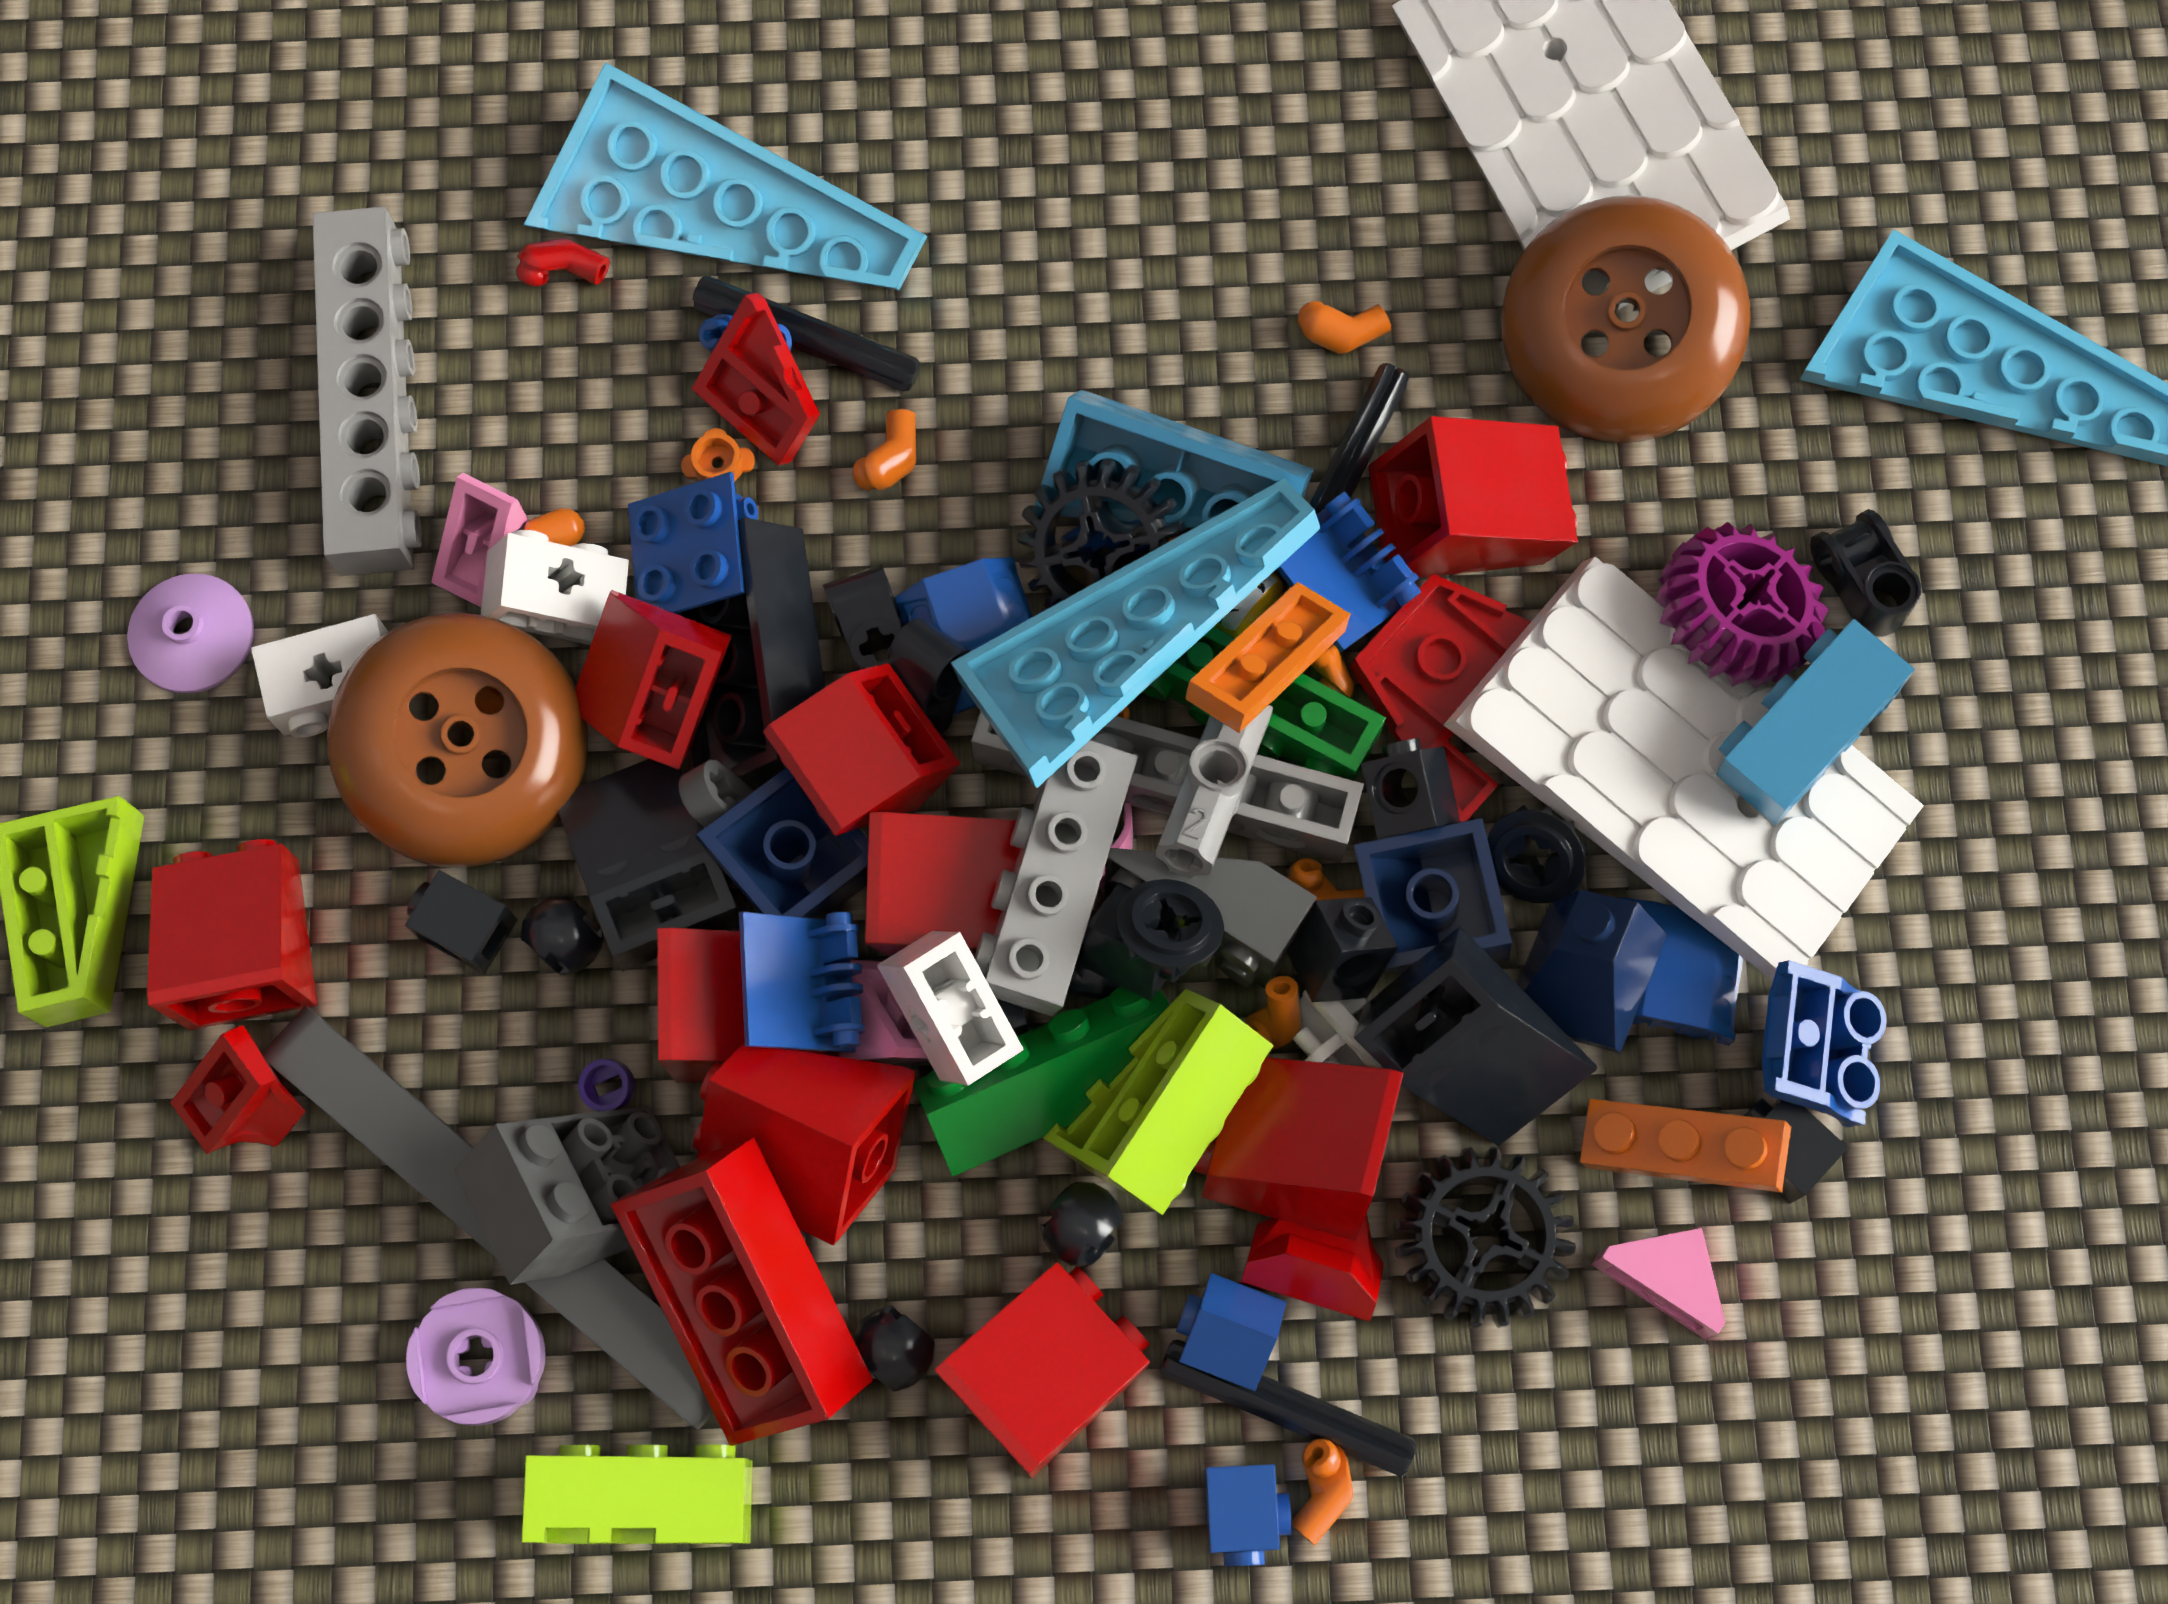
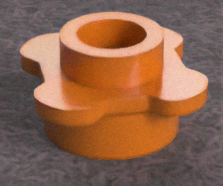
M713 428L706 431L695 442L691 454L686 455L682 459L681 469L687 479H698L699 481L732 472L734 473L735 483L742 473L750 472L754 468L755 457L749 448H739L736 441L727 435L724 430ZM721 459L724 461V464L720 468H715L712 465L713 461Z

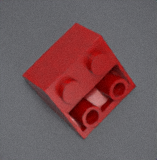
M611 590L575 688L580 717L617 747L679 770L693 744L732 635Z
M889 663L845 674L770 723L763 731L779 754L782 763L790 770L815 806L818 815L826 822L835 836L869 825L870 812L907 813L919 809L961 765Z

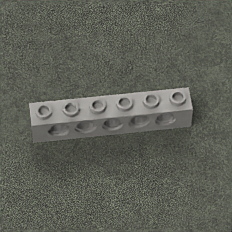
M386 206L312 213L324 556L340 577L414 570L413 548L422 546V527L417 510H411V490L419 489L420 474L415 453H409L408 433L417 431V412L413 397L411 395L407 396L406 376H414L415 374L413 348L410 340L404 339L403 322L405 320H412L413 315L410 290L407 283L402 284L401 265L410 264V247L407 233L404 228H396ZM376 272L369 281L362 284H354L356 279L362 274ZM378 327L375 334L364 340H356L358 334L364 329ZM370 383H381L373 394L358 397L359 391L364 386ZM383 439L381 446L376 451L369 454H359L362 446L368 441ZM380 495L386 496L385 501L378 509L371 512H361L364 503L370 498Z
M980 711L971 740L974 763L1028 777ZM1115 716L1090 740L1138 756L1124 803H1131V806L1170 816L1185 779L1191 753L1199 744L1200 739ZM1256 754L1244 786L1239 808L1232 817L1227 832L1341 863L1348 845L1364 784ZM1206 779L1212 783L1224 784L1217 779Z

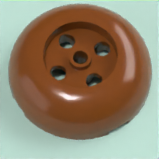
M1626 195L1598 199L1580 205L1553 220L1536 235L1519 257L1508 281L1502 305L1501 327L1504 351L1509 368L1523 393L1557 425L1577 435L1604 442L1629 443L1651 440L1673 433L1696 420L1698 416L1714 404L1730 385L1741 364L1747 346L1751 317L1750 299L1742 269L1735 255L1722 237L1697 215L1676 204L1645 196ZM1654 270L1665 271L1672 279V287L1664 294L1657 295L1651 293L1645 286V278L1648 273ZM1590 271H1599L1608 277L1609 287L1602 294L1591 295L1582 287V279ZM1621 303H1629L1634 305L1633 311H1638L1639 315L1631 322H1623L1616 317L1615 312L1618 311ZM1655 331L1665 333L1671 341V348L1668 353L1659 357L1650 355L1644 348V339L1648 334ZM1589 332H1600L1606 337L1608 349L1601 356H1588L1581 349V340Z
M443 613L409 621L392 629L369 645L349 668L338 687L332 703L327 730L328 758L336 788L344 804L357 822L377 840L406 858L424 864L450 868L477 867L505 860L524 851L545 836L561 819L558 812L560 808L568 801L575 789L580 786L587 761L588 728L587 722L580 717V709L575 691L576 686L564 666L549 649L533 636L512 624L483 615L469 613ZM485 688H493L499 691L504 700L502 709L492 715L480 712L475 704L477 693ZM428 694L437 701L438 712L432 719L426 721L418 720L410 713L409 703L416 695ZM463 724L466 726V731L471 730L473 734L471 743L463 747L453 745L447 735L450 733L452 726ZM493 751L504 753L509 758L511 764L510 771L501 778L488 776L482 768L484 756ZM425 758H436L444 765L445 776L439 783L428 785L421 782L417 777L416 767Z

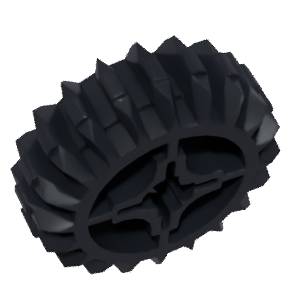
M1107 458L1102 461L1097 478L1091 463L1088 460H1083L1076 464V480L1068 471L1062 468L1053 474L1056 490L1045 484H1042L1035 490L1034 495L1042 507L1029 505L1023 510L1022 517L1036 528L1023 529L1017 534V542L1024 546L1034 547V551L1023 555L1019 559V566L1025 569L1037 567L1040 572L1028 583L1031 591H1038L1047 585L1053 592L1045 600V609L1056 605L1060 600L1063 601L1087 587L1074 579L1064 566L1079 565L1084 567L1092 574L1094 581L1097 582L1123 568L1124 554L1133 552L1139 546L1150 544V552L1168 543L1169 538L1176 537L1185 531L1184 521H1165L1164 515L1168 514L1177 505L1173 497L1164 499L1158 505L1151 496L1161 485L1157 478L1149 480L1141 489L1135 485L1139 476L1138 466L1131 464L1126 468L1121 479H1117L1114 459ZM1101 496L1117 500L1126 505L1138 516L1143 526L1140 523L1124 524L1119 522L1112 515L1108 502H1102ZM1081 498L1084 512L1079 515L1081 529L1079 536L1072 537L1065 543L1056 544V527L1062 511L1068 503ZM1098 531L1104 533L1103 539L1109 536L1113 543L1122 541L1106 557L1100 556L1102 549L1095 553L1091 546L1081 548L1098 534Z
M1472 1147L1463 1148L1459 1158L1460 1171H1458L1453 1161L1446 1155L1439 1157L1435 1165L1441 1181L1425 1171H1421L1415 1177L1418 1188L1427 1197L1406 1192L1400 1201L1406 1210L1416 1214L1417 1217L1398 1218L1394 1223V1230L1396 1232L1414 1236V1242L1401 1244L1395 1249L1396 1257L1398 1259L1417 1257L1420 1264L1411 1268L1404 1275L1406 1283H1416L1426 1276L1432 1286L1423 1292L1420 1301L1428 1306L1441 1293L1447 1296L1449 1300L1443 1309L1442 1316L1448 1321H1452L1458 1315L1462 1304L1469 1306L1467 1320L1471 1328L1482 1326L1486 1308H1490L1493 1322L1497 1328L1506 1327L1510 1323L1508 1304H1511L1516 1313L1524 1320L1535 1314L1534 1305L1528 1293L1545 1304L1551 1302L1556 1295L1552 1287L1543 1278L1547 1277L1553 1281L1563 1282L1570 1273L1563 1264L1553 1260V1256H1571L1575 1253L1576 1249L1575 1243L1556 1238V1232H1562L1574 1226L1573 1216L1561 1215L1553 1217L1550 1210L1565 1199L1563 1192L1556 1190L1544 1198L1537 1188L1546 1182L1549 1176L1544 1169H1540L1529 1180L1522 1177L1520 1174L1526 1165V1157L1521 1154H1517L1511 1160L1507 1169L1500 1168L1502 1155L1498 1147H1490L1484 1157V1166H1479L1477 1155ZM1485 1185L1495 1188L1491 1198L1486 1202L1484 1209L1481 1211L1470 1212L1459 1207L1453 1211L1439 1204L1447 1194L1462 1187ZM1513 1198L1523 1206L1532 1221L1536 1236V1250L1528 1247L1529 1241L1517 1235L1511 1227L1509 1216L1514 1203L1512 1201ZM1496 1210L1491 1226L1497 1232L1492 1237H1499L1500 1243L1499 1245L1493 1244L1475 1259L1472 1265L1478 1249L1472 1244L1477 1237H1470L1469 1229L1476 1230ZM1432 1224L1441 1227V1233L1455 1241L1459 1248L1460 1259L1455 1278L1443 1267L1435 1252L1432 1240ZM1489 1262H1500L1508 1266L1517 1264L1529 1270L1517 1285L1507 1289L1485 1291L1473 1288L1478 1276L1482 1274Z

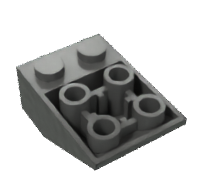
M1110 848L1105 864V887L1110 891H1113L1119 882L1135 888L1148 881L1170 879L1188 883L1206 893L1219 908L1224 921V934L1221 946L1213 956L1221 960L1218 964L1220 971L1245 987H1250L1255 982L1266 989L1267 983L1275 977L1288 957L1287 951L1317 898L1261 861L1217 857L1210 876L1197 875L1193 878H1188L1169 871L1168 866L1156 857V852Z
M649 1105L495 1124L454 1170L509 1284L512 1285L562 1276L632 1248L610 1204L618 1198L681 1166Z

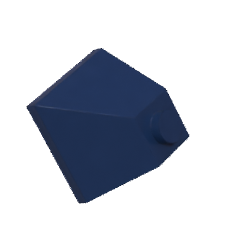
M787 767L700 831L696 836V839L760 914L822 919L826 917V914L835 911L867 886L869 839L860 828L835 836L826 822L818 815L815 806Z
M1578 890L1549 904L1517 985L1572 1041L1621 1053L1667 934L1638 902Z

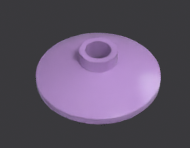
M183 574L157 584L139 601L131 615L128 626V649L137 669L154 685L175 693H198L219 686L239 670L252 646L254 624L249 606L233 586L211 575ZM188 617L193 618L192 627L188 632L175 634L174 629L180 621Z

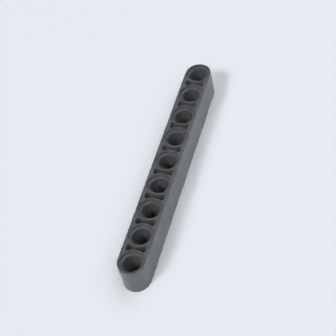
M305 1005L262 1052L265 1060L497 1259L454 1170L474 1147ZM602 1259L562 1276L524 1282L696 1429L700 1430L711 1417L713 1411L661 1306L609 1261Z

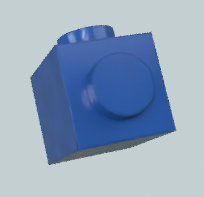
M1211 1273L1202 1297L1189 1293L1179 1318L1176 1332L1187 1336L1179 1362L1256 1391L1278 1338L1286 1301Z
M1275 1464L1206 1467L1204 1469L1208 1553H1223L1224 1567L1265 1565L1264 1551L1280 1550L1279 1536L1291 1535L1289 1494L1277 1493Z

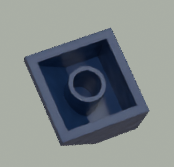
M1482 818L1354 845L1365 897H1372L1398 946L1383 973H1404L1459 926L1495 962L1509 960L1512 940Z

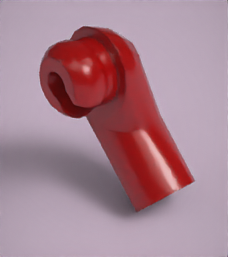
M566 238L531 243L522 248L517 255L520 263L516 267V276L521 282L538 287L548 282L549 271L565 270L590 283L599 285L608 272L610 260L608 257Z

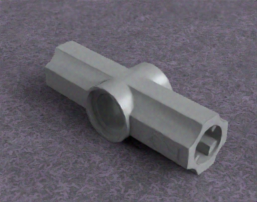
M1270 705L1240 733L1213 716H1209L1199 744L1191 753L1185 779L1156 849V857L1168 866L1169 871L1188 878H1193L1197 875L1210 876L1231 819L1239 808L1246 780L1273 711V707ZM1206 779H1217L1224 784L1212 783Z

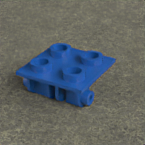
M727 472L628 504L636 599L676 614L745 594L738 521L742 518L757 520L758 509L752 498H743L735 493L734 473Z
M1346 492L1337 496L1325 506L1324 510L1316 514L1320 529L1277 568L1290 587L1299 582L1351 614L1345 633L1334 642L1340 653L1421 593V590L1415 584L1419 577L1410 570L1399 554L1387 563L1383 559L1396 548L1393 543L1386 546L1380 552L1372 545L1374 541L1384 534V531L1379 528L1366 537L1364 533L1375 522L1362 507L1361 501L1358 498L1352 501Z
M740 912L739 930L745 1047L856 1052V1047L860 1046L859 1034L865 1033L866 1027L862 1023L861 997L854 996L863 993V984L852 983V976L862 973L861 964L851 963V959L858 958L857 935L860 934V926L853 924L852 913L826 914V920Z

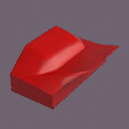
M243 1025L220 1035L170 1102L206 1154L238 1142L261 1143L277 1147L306 1112L281 1084L259 1051L256 1042Z
M1367 1214L1355 1241L1272 1217L1256 1225L1241 1282L1370 1322L1377 1304L1384 1262L1374 1248Z

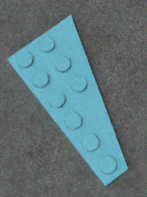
M606 62L524 223V226L534 229L893 290H900L927 238L925 234Z
M1894 229L1799 379L2168 466V383Z
M1284 478L952 661L951 664L956 676L1029 779L1038 788L1320 529L1315 509Z

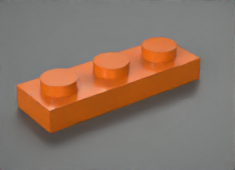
M1297 582L1190 680L1185 699L1240 733L1345 633L1351 614Z
M1589 1099L1579 1163L1590 1169L1782 1192L1791 1126L1784 1120Z

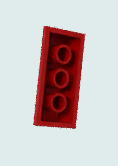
M754 1137L705 1154L618 1198L610 1204L730 1446L828 1420L873 1381Z

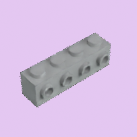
M1089 740L1039 786L1033 809L1021 808L1010 840V845L1020 848L1014 871L1002 870L991 902L992 908L1001 910L994 935L983 932L974 956L995 998L1049 1016H1053L1063 1007L1136 764L1137 755Z

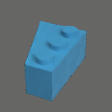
M1855 619L1839 635L1830 628L1827 629L1803 657L1811 663L1807 670L1796 681L1786 674L1761 702L1769 711L1754 727L1745 720L1742 721L1718 749L1726 757L1716 776L1775 826L1815 785L1843 751L1846 752L1859 738V734L1875 716H1880L1887 709L1915 670V668Z

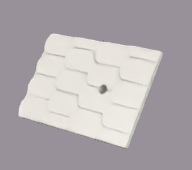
M1400 0L1392 5L1399 24L1524 250L1541 230L1559 216L1585 203L1613 196L1651 197L1687 209L1709 224L1722 237L1731 250L1790 220L1788 207L1780 195L1775 181L1741 127L1739 118L1688 36L1683 22L1669 0ZM1660 270L1648 273L1645 278V286L1650 292L1672 282L1670 275ZM1590 271L1583 277L1582 287L1591 295H1599L1609 287V279L1599 271ZM1621 303L1618 310L1629 303Z
M1596 556L1582 561L1445 722L1444 726L1544 804L1551 807L1553 811L1566 821H1574L1575 828L1772 981L1778 962L1791 960L1807 966L1808 960L1818 951L1842 918L1841 915L1848 910L1874 874L1873 871L1880 866L1905 832L1906 826L1911 824L1924 805L1851 745L1846 752L1843 751L1815 785L1775 826L1716 776L1726 757L1718 750L1719 747L1742 721L1745 720L1754 727L1769 711L1761 702L1772 690V687H1766L1763 684L1755 689L1747 680L1732 687L1724 672L1709 679L1706 664L1700 660L1687 664L1690 651L1684 645H1670L1675 629L1659 623L1663 615L1662 612L1665 609L1658 604L1655 599L1614 565L1603 563Z

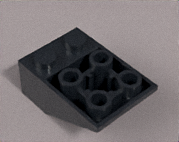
M647 759L577 787L568 801L558 811L612 957L622 972L658 958L657 928L725 931L739 925V912L722 870L696 839L697 834L704 827L689 814L682 802L678 785L680 777L683 775L681 769H675L652 759Z
M1460 926L1364 1005L1354 1035V1039L1383 1068L1404 1073L1401 1086L1497 1146L1508 1140L1597 1070V1065Z

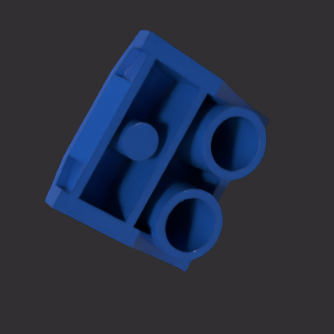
M1013 557L984 558L920 580L894 597L903 627L914 619H924L969 651L978 648L1033 617ZM964 687L953 716L977 707Z
M1620 897L1621 899L1638 902L1667 934L1632 1024L1647 1023V1027L1651 1028L1655 1026L1677 1030L1676 1033L1685 1034L1694 1038L1706 1037L1705 1039L1713 1040L1717 1036L1716 1043L1731 1045L1736 1037L1734 1032L1736 1000L1743 957L1677 906Z
M1791 960L1778 962L1768 996L1762 1051L1764 1091L1773 1098L1830 1115L1838 1119L1844 1127L1865 1125L1866 1112L1859 1109L1871 1106L1877 1100L1880 1092L1879 1074L1872 1062L1867 1059L1871 1044L1877 1042L1882 1037L1886 1028V1013L1879 999L1869 992L1854 988L1843 977Z

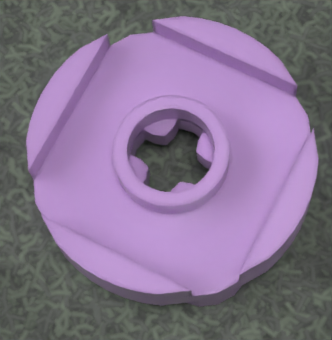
M462 1289L440 1298L429 1308L431 1311L423 1318L419 1328L415 1327L408 1341L406 1351L407 1374L414 1393L434 1413L458 1424L469 1426L488 1425L511 1416L521 1406L528 1404L535 1397L545 1366V1342L538 1322L522 1303L492 1289ZM481 1338L483 1347L493 1348V1361L485 1363L484 1373L474 1376L472 1367L460 1366L459 1355L470 1351V1340Z

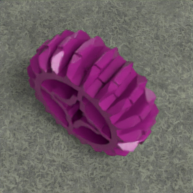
M1726 522L1721 527H1717L1715 530L1707 526L1703 531L1697 532L1687 543L1683 542L1672 554V559L1662 570V576L1659 578L1662 586L1655 600L1665 608L1659 623L1675 629L1670 645H1684L1690 651L1687 664L1699 660L1706 664L1709 679L1724 672L1732 687L1744 683L1746 680L1755 689L1763 684H1767L1770 680L1777 683L1786 674L1790 676L1797 668H1801L1807 662L1803 657L1826 631L1821 623L1824 621V616L1829 609L1818 601L1824 587L1808 580L1812 565H1799L1793 559L1795 547L1783 550L1777 546L1774 532L1760 538L1752 524L1740 528L1738 531L1729 522ZM1744 600L1746 605L1742 610H1739L1737 605Z

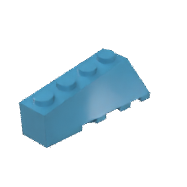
M1080 390L1067 399L1041 485L1045 484L1056 490L1053 474L1062 468L1068 471L1076 480V464L1083 460H1088L1091 463L1097 478L1100 465L1107 458L1114 459L1117 479H1121L1126 468L1133 464L1139 467V476L1135 482L1136 486L1142 489L1152 478H1157L1161 482L1159 489L1151 496L1157 505L1166 498L1173 497L1177 505L1168 514L1164 515L1165 521L1181 520L1185 522L1186 527L1195 528L1284 478L1304 498L1314 469ZM1101 496L1102 502H1108L1112 515L1118 521L1131 522L1133 520H1140L1126 505L1117 500ZM1081 498L1068 503L1060 516L1079 518V515L1084 512ZM1036 499L1034 506L1042 507V505Z

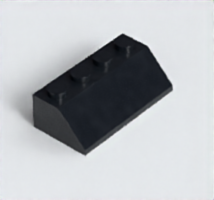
M742 518L738 521L745 594L676 614L732 635L691 746L693 766L695 768L708 760H717L752 789L757 790L786 768L763 731L770 723L824 689L825 678L823 675L803 529Z

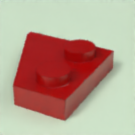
M759 293L745 295L691 389L780 466L792 462L819 418L820 413L766 299Z

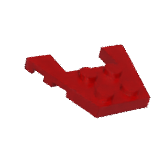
M1432 574L1419 588L1421 593L1402 606L1355 657L1350 669L1378 713L1386 717L1385 724L1397 742L1419 738L1421 749L1445 748L1460 822H1465L1471 818L1499 784L1449 742L1455 734L1445 727L1444 724L1531 621L1506 611V604L1436 574Z

